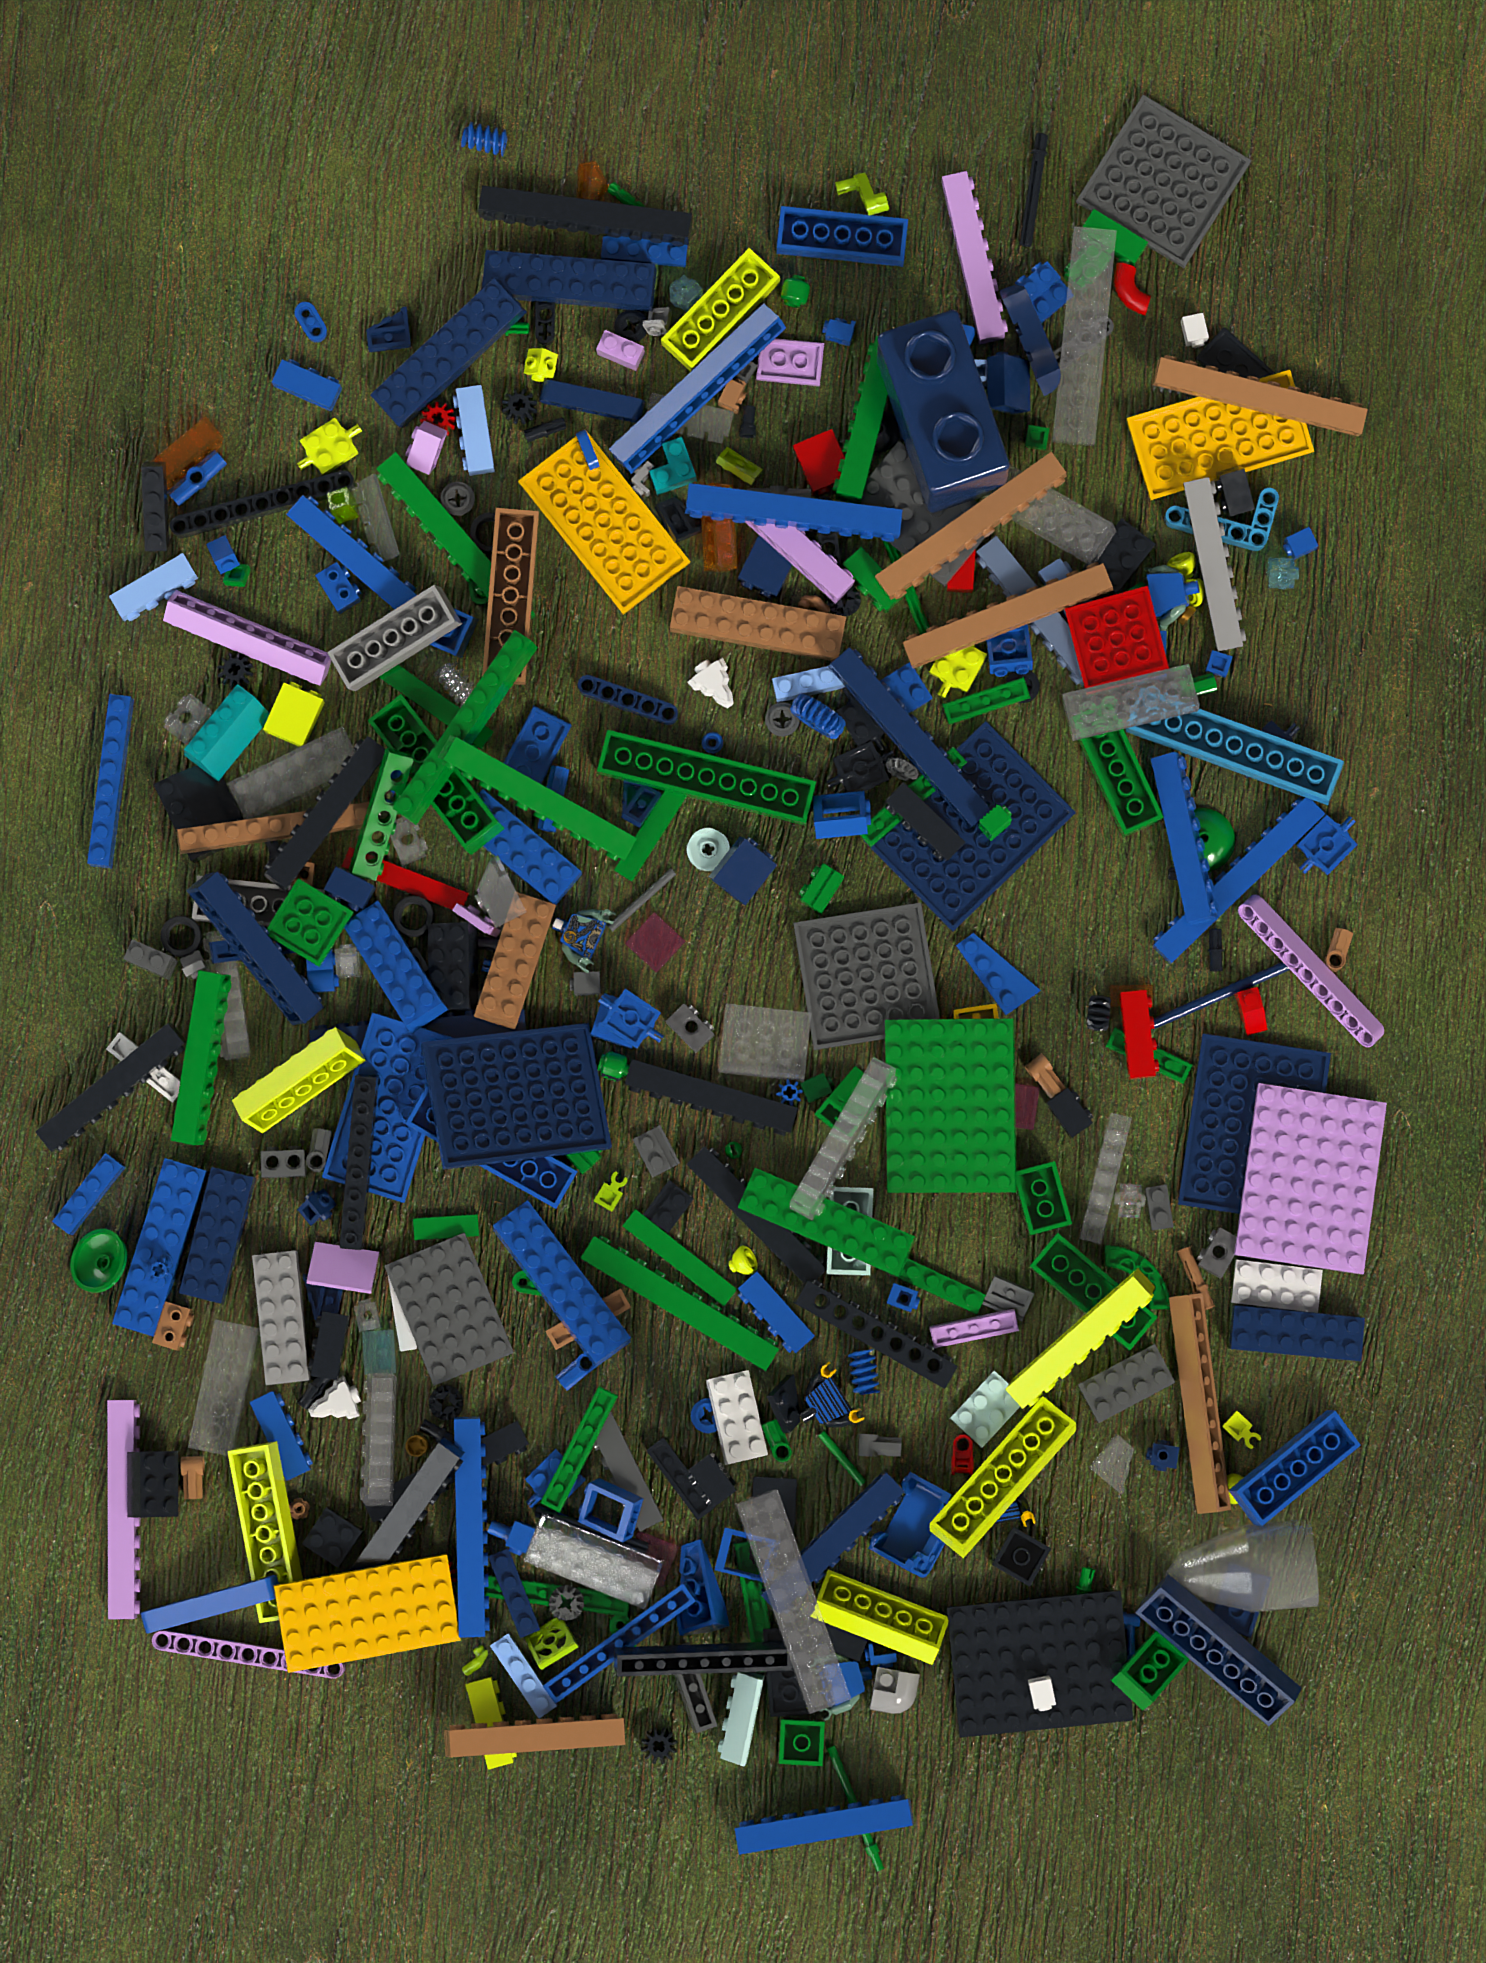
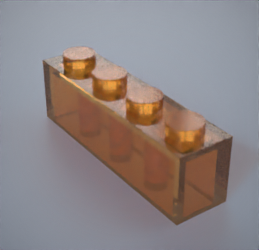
M205 416L150 461L166 462L167 491L173 486L172 482L178 477L180 479L183 478L189 468L194 464L198 465L206 458V454L211 450H218L222 446L224 438Z
M714 482L706 484L708 486L733 488L731 484ZM702 516L704 571L724 573L737 569L735 522L732 519L724 518L722 521L712 520L710 516Z

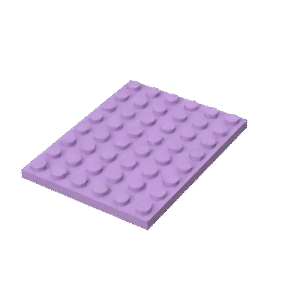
M1258 1083L1234 1255L1363 1275L1387 1103Z

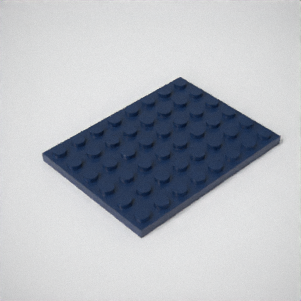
M986 721L956 749L967 761V764L961 768V775L965 780L969 779L975 785V791L979 796L983 795L989 801L991 811L996 805L1006 806L1012 814L1011 824L990 841L978 828L979 821L969 829L938 792L935 791L923 802L965 841L948 861L936 859L931 853L933 849L928 845L923 846L916 839L918 835L912 829L910 831L906 830L901 823H898L870 848L952 932L1076 813Z
M589 1023L421 1043L443 1170L611 1149L612 1144Z
M1202 1034L1177 1205L1240 1214L1258 1083L1326 1093L1331 1053Z

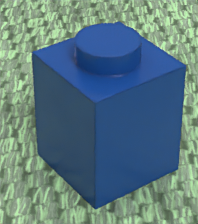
M1310 527L1286 537L1283 548L1287 556H1291L1295 560L1316 550L1319 545Z
M226 535L206 544L220 574L240 565Z

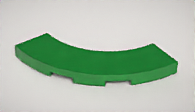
M1104 1245L1105 1267L1120 1269L1128 1274L1133 1273L1139 1268L1155 1286L1154 1296L1149 1302V1310L1170 1309V1295L1167 1286L1157 1269L1147 1259L1123 1247Z

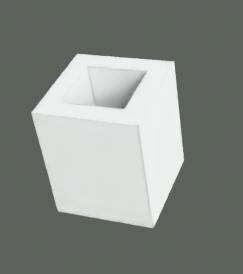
M1203 313L1182 317L1181 326L1186 346L1192 345V348L1204 346L1209 336Z
M1049 1675L1028 1680L1034 1709L1039 1708V1711L1051 1709L1052 1705H1056Z

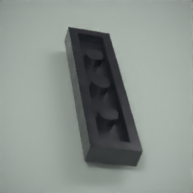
M664 1437L646 1450L697 1520L715 1508L712 1503L708 1506L702 1498L703 1490L699 1485L695 1487L687 1476L690 1472Z

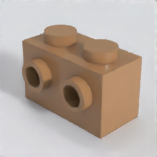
M165 1301L152 1343L180 1351L181 1347L184 1348L188 1335H185L187 1326L191 1327L194 1319V1314H191L193 1309Z

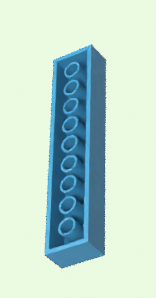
M1140 688L1126 724L1127 733L1325 805H1329L1344 765V761L1144 688Z

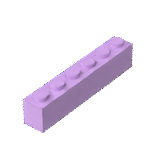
M745 521L747 525L785 557L835 604L853 586L855 581L853 575L847 569H841L837 565V560L832 555H826L822 552L821 546L815 540L810 541L805 536L806 533L804 531H799L796 527L791 526L783 529L775 527V524L766 523V526H758L753 524L754 522Z

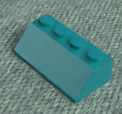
M237 684L184 748V755L219 781L263 728L270 713L253 695Z

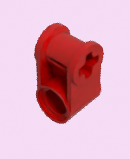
M958 1434L953 1439L951 1475L967 1473L972 1476L974 1468L973 1443L968 1435ZM960 1438H966L969 1442L965 1450L957 1448L956 1444Z

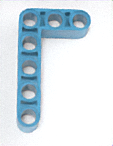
M1266 488L1260 493L1250 526L1217 517L1218 523H1223L1225 536H1221L1222 542L1252 551H1259L1264 548L1278 504V492L1273 488ZM1271 495L1274 502L1271 504L1265 503L1263 496ZM1180 506L1170 507L1164 516L1165 524L1172 529L1193 534V529L1189 522V509ZM1177 513L1180 516V520L1177 522L1171 521L1169 514ZM1257 516H1266L1268 519V523H1259L1257 520ZM1234 529L1239 530L1242 537L1239 539L1233 538L1231 531ZM1252 536H1260L1262 543L1259 545L1254 544Z

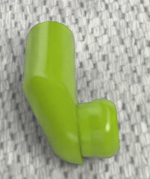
M479 1645L473 1650L477 1657L462 1667V1671L466 1676L481 1668L487 1658L488 1651L484 1649L483 1645Z

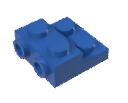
M1048 261L1044 264L1039 262L1031 269L1033 273L1030 276L1026 277L1023 275L1015 282L1016 285L1026 288L1041 323L1074 297Z
M1028 624L986 640L990 674L1002 677L1007 675L1008 672L1016 671L1017 674L1022 675L1028 673L1029 670H1033Z

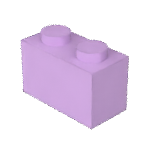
M607 330L604 331L596 349L597 355L637 371L645 352L644 346Z
M426 421L420 427L416 426L411 437L414 439L413 444L409 445L405 454L408 457L406 464L429 475L436 467L448 431Z

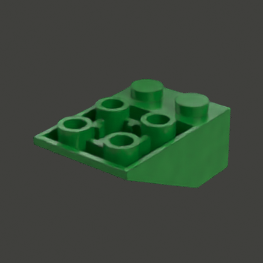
M855 1066L816 1111L814 1116L848 1143L886 1097V1091Z

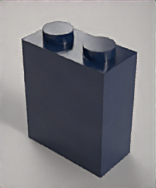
M996 352V356L987 357V389L991 409L1010 414L1030 411V361L1021 359L1019 355L1010 356L1008 352Z
M759 535L738 576V581L741 582L740 585L748 590L754 588L760 591L759 594L771 600L772 597L777 599L793 565Z
M739 837L708 876L743 905L749 902L777 866L772 861L774 857L765 850L761 852L757 849L758 844L750 837L747 839Z

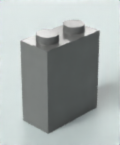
M133 939L123 958L128 963L167 980H170L178 963L172 956Z

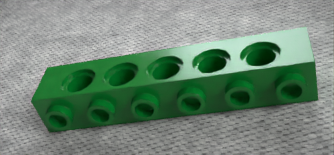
M389 748L385 749L349 866V871L352 875L376 881L377 876L382 874L384 868L382 860L384 855H387L389 852L390 843L388 841L390 835H393L396 829L394 821L398 813L392 807L408 786V776L413 773L415 768V762L411 754ZM394 770H400L401 774L398 778L393 779L390 777ZM387 791H395V794L392 798H384V795ZM381 811H388V816L385 819L378 818V814ZM375 831L382 832V836L379 839H372V834ZM368 852H376V855L373 859L369 860L365 858Z

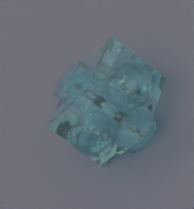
M685 275L675 280L669 288L672 304L686 312L703 296V288L695 280L689 279Z
M1268 558V588H1294L1295 580L1299 579V567H1295L1294 558Z

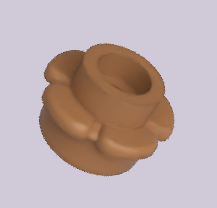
M302 1498L294 1499V1502L289 1504L291 1516L297 1520L306 1518L309 1515V1503L303 1501Z

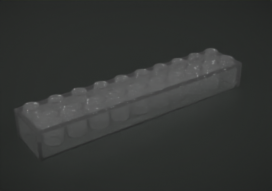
M1077 226L1073 228L1059 364L1061 379L1057 386L1052 434L1053 443L1084 446L1095 445L1117 230Z
M774 1489L735 1503L807 1711L811 1714L850 1700V1693L778 1490Z

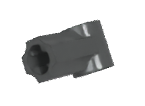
M313 1128L309 1155L306 1158L307 1166L313 1172L324 1171L332 1131ZM318 1156L321 1157L322 1164L319 1167H313L311 1165L312 1159Z
M859 1434L858 1456H901L902 1438Z

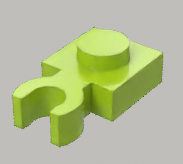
M618 1172L612 1174L611 1185L604 1182L594 1199V1202L613 1212L623 1195L622 1192L618 1191L619 1188L625 1186L628 1178L625 1177L623 1182H616L615 1178Z

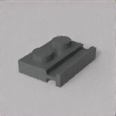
M661 1125L633 1139L652 1178L680 1164Z
M995 1274L982 1304L999 1312L1015 1309L1016 1318L1023 1321L1035 1291Z

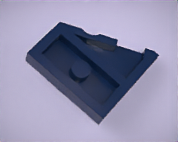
M407 306L402 307L400 312L392 317L388 316L379 324L366 329L369 353L411 348Z
M623 781L621 818L640 828L657 804L662 793L649 786Z
M303 1273V1280L305 1281L314 1319L317 1320L318 1315L322 1316V1312L339 1314L343 1289L307 1284L308 1274Z

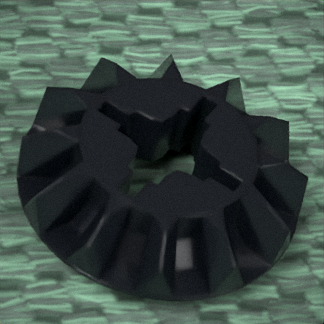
M637 310L623 311L615 320L614 329L616 335L632 342H640L647 334L643 327V321L647 320L646 317ZM627 320L632 325L637 324L635 326V334L631 330H626L628 328Z
M854 585L845 593L846 597L851 599L847 600L845 607H843L841 599L835 604L827 597V604L833 613L841 616H850L859 609L861 604L860 591Z
M1030 670L1022 675L1017 674L1016 671L1012 672L1008 676L1006 683L1024 677L1027 686L1032 687L1028 688L1031 698L1018 703H1029L1036 698L1040 689L1037 676Z
M448 1385L440 1386L430 1395L429 1408L435 1417L441 1420H450L457 1417L462 1411L463 1397L455 1387ZM449 1393V1401L455 1407L447 1406L442 1412L443 1404L437 1401V1399H445Z

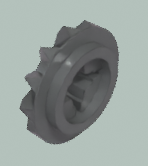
M463 482L450 483L441 493V504L451 515L461 516L469 513L474 506V492L470 486ZM456 491H458L460 497L466 498L460 501V507H458L455 501H449L455 498Z
M784 702L776 703L768 709L765 722L768 730L774 735L785 737L791 735L798 728L799 719L791 713V704ZM781 711H783L785 718L792 719L785 722L784 728H782L780 722L773 721L780 718Z
M889 758L886 762L887 771L892 773V776L905 782H913L919 775L915 766L905 759Z
M565 1585L558 1587L550 1596V1610L558 1619L565 1621L575 1619L583 1610V1596L573 1586ZM561 1595L566 1599L575 1598L570 1603L572 1611L567 1607L558 1608L563 1603Z

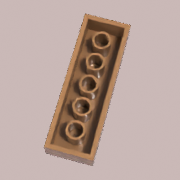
M518 892L514 893L474 1017L515 1030L556 907L555 904Z

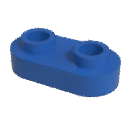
M309 302L299 303L295 308V317L306 336L312 342L323 341L327 336V328L317 310ZM304 311L310 312L308 317L302 316ZM315 329L321 330L319 335H314L313 331Z

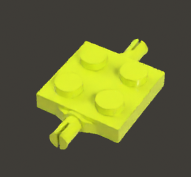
M333 418L300 440L306 450L307 457L298 462L297 465L302 471L313 464L323 476L327 475L359 454L353 445L352 437L362 432L361 428L356 424L349 430L341 427L336 418Z
M973 645L935 660L929 673L943 682L937 694L945 698L950 687L959 688L968 693L987 654L978 650Z

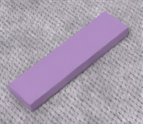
M1015 1309L930 1326L934 1348L1019 1331Z

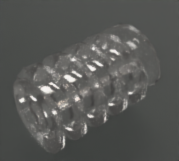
M449 662L435 672L434 677L440 676L439 683H445V690L451 689L449 695L451 697L456 696L454 701L461 703V708L473 691L471 687L474 682L466 683L469 676H460L463 668L456 670L455 667L458 662Z

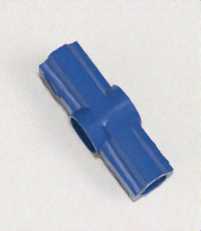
M213 450L197 466L190 468L187 474L167 491L168 495L180 507L199 489L204 488L207 482L223 469L227 463ZM195 474L202 475V479L198 483L192 482V477Z
M551 766L547 788L564 797L570 770L564 767ZM548 818L545 821L539 819L537 829L556 833L557 828L552 826L553 821Z
M585 1353L581 1354L555 1376L566 1391L595 1369L593 1364L589 1369H583L580 1366V1360L587 1357Z

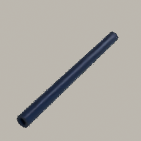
M1280 962L1154 1018V1029L1278 976L1290 969L1283 962Z

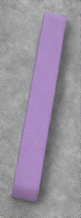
M1252 895L1239 906L1238 913L1247 925L1361 1045L1371 1047L1383 1036V1025L1263 898L1258 895Z
M171 1630L158 1631L152 1638L153 1646L161 1651L287 1671L284 1649ZM160 1634H165L168 1637V1644L166 1646L158 1643ZM183 1637L187 1638L190 1642V1646L186 1650L182 1649L179 1645V1641ZM203 1641L211 1644V1651L209 1653H204L201 1650V1643ZM226 1644L230 1645L233 1649V1653L229 1657L222 1653V1648ZM246 1648L254 1651V1658L252 1660H247L244 1657L243 1652ZM267 1652L275 1654L276 1660L274 1663L266 1662L265 1654ZM344 1662L338 1663L340 1666L338 1674L331 1673L329 1665L318 1667L315 1671L306 1669L295 1671V1673L338 1678L344 1673L345 1664Z

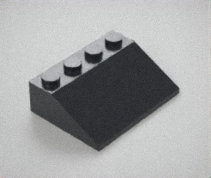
M197 765L153 784L176 832L177 829L244 820L224 778L222 777L217 781ZM225 848L187 854L191 862L196 863Z

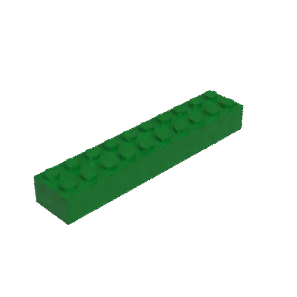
M607 730L597 769L599 775L806 826L816 786V781L611 730Z

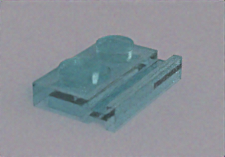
M394 1330L362 1332L365 1375L397 1373Z

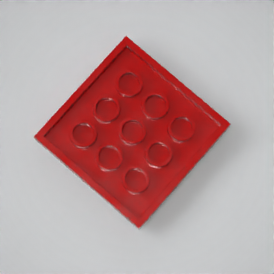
M1148 586L1065 608L1086 692L1170 669Z

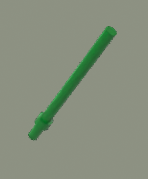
M835 1745L827 1748L848 1802H858ZM870 1833L861 1834L866 1845V1853L871 1857L876 1872L883 1870L884 1866L878 1853L880 1850L877 1843H874Z

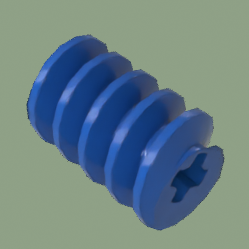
M470 122L469 126L464 129L461 147H465L468 142L469 149H473L476 145L477 151H481L484 147L485 152L489 153L493 148L494 155H497L501 150L503 157L507 144L506 129L500 135L498 134L497 127L493 132H490V126L487 125L483 131L480 123L474 129L473 122Z
M875 1349L856 1351L848 1355V1358L855 1359V1361L849 1363V1366L856 1368L850 1374L857 1376L851 1382L858 1385V1387L853 1389V1392L859 1393V1395L880 1392V1390L874 1389L875 1386L879 1385V1381L872 1380L878 1376V1373L871 1371L877 1365L870 1363L876 1357L875 1355H870L869 1352Z

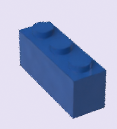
M283 359L281 360L272 380L274 387L331 412L342 391V387L338 384L339 381L331 376L324 378L319 375L320 372L309 367L307 370L301 368L298 362L291 359L288 362Z

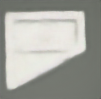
M1116 1434L1089 1468L1122 1495L1134 1448Z

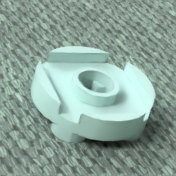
M703 828L696 831L687 845V855L690 862L698 870L708 872L713 871L730 850L729 842L725 835L712 828ZM706 844L715 848L712 851V855L708 856L707 853L702 852Z

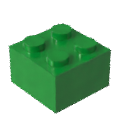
M781 1718L779 1764L823 1766L825 1721Z

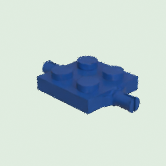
M1326 815L1298 843L1297 847L1307 858L1299 867L1301 871L1307 865L1302 873L1306 874L1314 865L1328 875L1358 845L1347 831L1356 823L1353 819L1347 825L1352 819L1351 816H1348L1340 825Z
M624 989L620 997L614 1002L604 995L601 996L602 999H599L598 1002L608 1008L607 1016L601 1023L603 1027L636 1049L648 1036L660 1043V1038H663L664 1035L654 1029L655 1022L661 1014L660 1011L627 989Z
M556 1448L525 1478L535 1493L526 1501L531 1508L542 1500L563 1458V1455ZM579 1474L569 1496L586 1480L581 1474Z

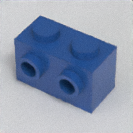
M336 562L315 575L338 614L361 602L358 597L361 592L355 583L351 585L347 578L350 574L344 565L340 567Z

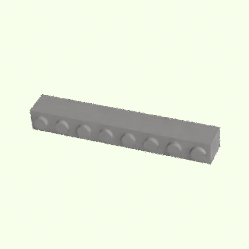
M1209 477L1184 482L1183 485L1217 651L1242 647V641H1246L1244 628L1240 629L1238 620H1242L1240 607H1235L1234 599H1238L1236 587H1231L1230 578L1234 577L1231 565L1227 566L1225 557H1229L1227 544L1223 545L1221 536H1225L1223 523H1218L1217 515L1221 514L1219 503L1214 502L1213 494L1216 493L1215 483L1210 481Z

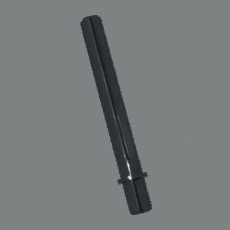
M1037 133L1035 135L1034 149L1031 150L1033 155L1019 245L1022 247L1032 246L1045 156L1048 155V152H1046L1048 135L1045 133Z
M538 1506L535 1512L536 1518L551 1522V1526H554V1524L643 1554L647 1552L649 1547L648 1542L634 1537L620 1542L579 1523V1519L561 1512L559 1513Z

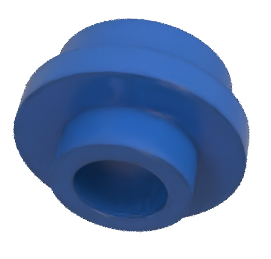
M709 732L702 739V747L707 753H717L723 747V739L718 733ZM712 739L717 742L716 746L711 747L708 744V742Z

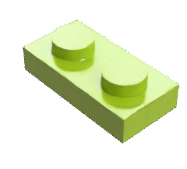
M726 447L716 460V463L722 466V468L730 471L750 485L754 483L763 470L729 447Z

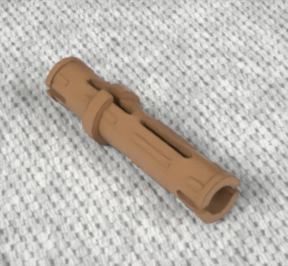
M1190 1246L1177 1251L1191 1282L1192 1293H1203L1205 1310L1215 1307L1207 1289L1209 1286L1205 1284Z

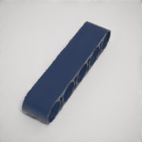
M544 380L539 399L541 403L633 423H637L642 418L645 401L639 398L553 380Z
M584 675L578 681L579 692L587 698L665 725H672L678 719L677 708L671 703L591 675ZM584 682H592L594 684L593 688L590 691L583 690L582 684ZM610 688L614 691V694L610 698H605L602 696L603 690ZM631 695L634 698L631 705L623 704L622 699L624 696ZM651 702L654 705V709L651 712H645L642 709L643 704ZM667 709H671L674 712V716L671 719H665L662 713Z

